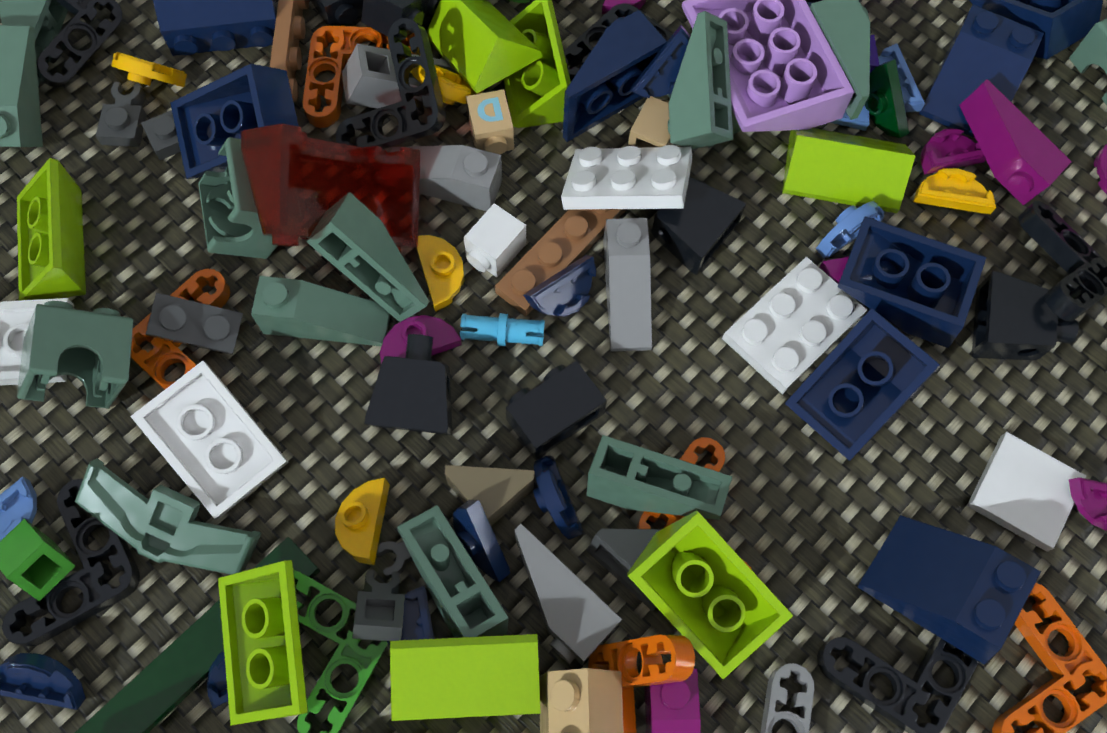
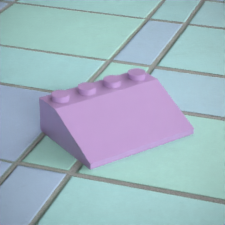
M686 0L682 2V9L692 29L697 14L703 11L727 21L732 112L742 132L808 130L843 118L854 90L805 0Z

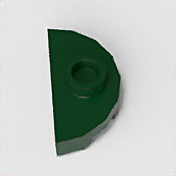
M896 59L875 67L870 73V91L865 107L877 128L889 136L902 138L909 134L897 63Z

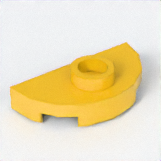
M113 53L111 66L127 71L128 80L151 86L152 79L185 87L187 74H184V71L124 53Z
M435 65L444 103L450 105L455 104V102L467 104L466 96L483 93V91L476 93L459 74ZM422 66L413 68L411 70L413 77L422 84L425 79L424 68Z
M943 168L938 170L936 174L928 176L917 188L913 200L914 203L990 215L996 209L992 191L989 190L987 192L985 187L975 180L977 176L974 173L959 168Z
M431 235L413 236L436 312L449 306L453 302L452 299L459 293L465 281L463 260L456 248L442 238Z
M386 478L370 480L355 488L341 503L335 517V535L341 547L359 563L375 565L390 487Z

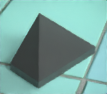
M601 528L595 534L586 551L653 612L656 606L628 577L627 573L655 533L661 529Z

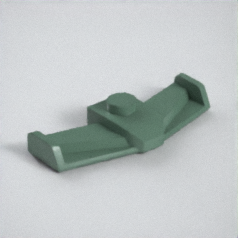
M98 458L89 462L75 499V503L136 548L138 554L158 563L169 562L232 575L243 572L251 560L261 536V532L258 531L250 532L195 521L201 502L163 485L154 488L148 500L105 467L104 462Z

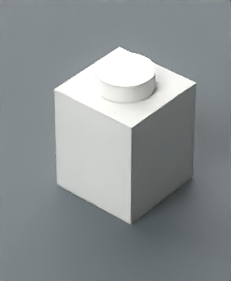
M494 203L464 236L466 259L478 271L485 272L487 270L498 278L526 245V224Z

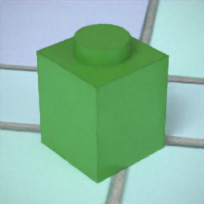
M23 519L0 541L1 572L8 580L38 601L48 594L76 566L53 540L26 519Z

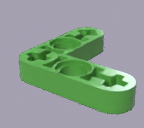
M294 570V578L298 580L296 584L298 591L309 597L312 588L320 591L309 603L306 616L304 617L298 613L299 622L339 644L307 699L308 713L299 714L297 730L299 733H311L310 730L313 724L307 718L310 712L318 714L324 708L328 700L318 698L320 692L324 689L332 698L346 701L347 705L343 711L337 705H334L327 718L329 723L333 724L331 731L322 730L319 733H339L386 650L388 643L387 641H381L378 646L370 644L366 649H362L359 646L361 639H352V631L348 630L346 639L339 637L338 633L349 622L351 611L356 610V603L301 572ZM325 600H335L342 608L340 621L332 627H324L316 619L317 607ZM297 601V608L299 611L305 605ZM342 664H349L357 670L358 683L350 692H339L332 685V673L336 667Z

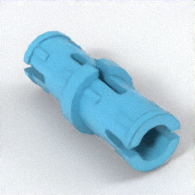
M462 313L460 338L461 340L496 341L497 346H506V342L543 346L545 320L508 318V314L502 313L499 314V317Z

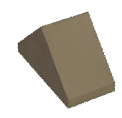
M445 465L444 474L449 487L463 503H466L468 500H479L491 526L534 490V470Z

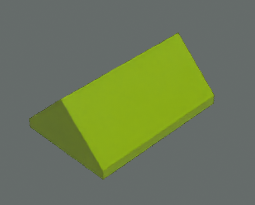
M440 0L427 30L430 44L476 93L485 90L543 57L541 50L487 0Z
M534 0L510 20L519 31L541 50L543 56L503 79L512 124L516 128L563 122L565 90L571 83L552 0Z
M815 128L790 130L782 193L858 207L874 201L883 211L898 213L916 155L906 144Z
M49 158L17 196L19 301L86 295L82 191L62 164L56 159Z
M697 510L656 532L627 573L628 577L682 636L690 640L694 649L722 679H725L793 617L789 610Z
M285 560L218 578L230 726L308 713L292 560Z
M538 634L390 641L391 721L541 714Z

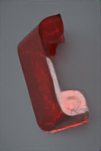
M276 124L241 131V153L263 235L272 237V245L299 246V239L308 240L324 213L350 192L383 222L400 253L401 248L418 247L420 150L402 147L400 151L387 152L379 146L362 148L308 138L307 133L301 132V127L287 124Z

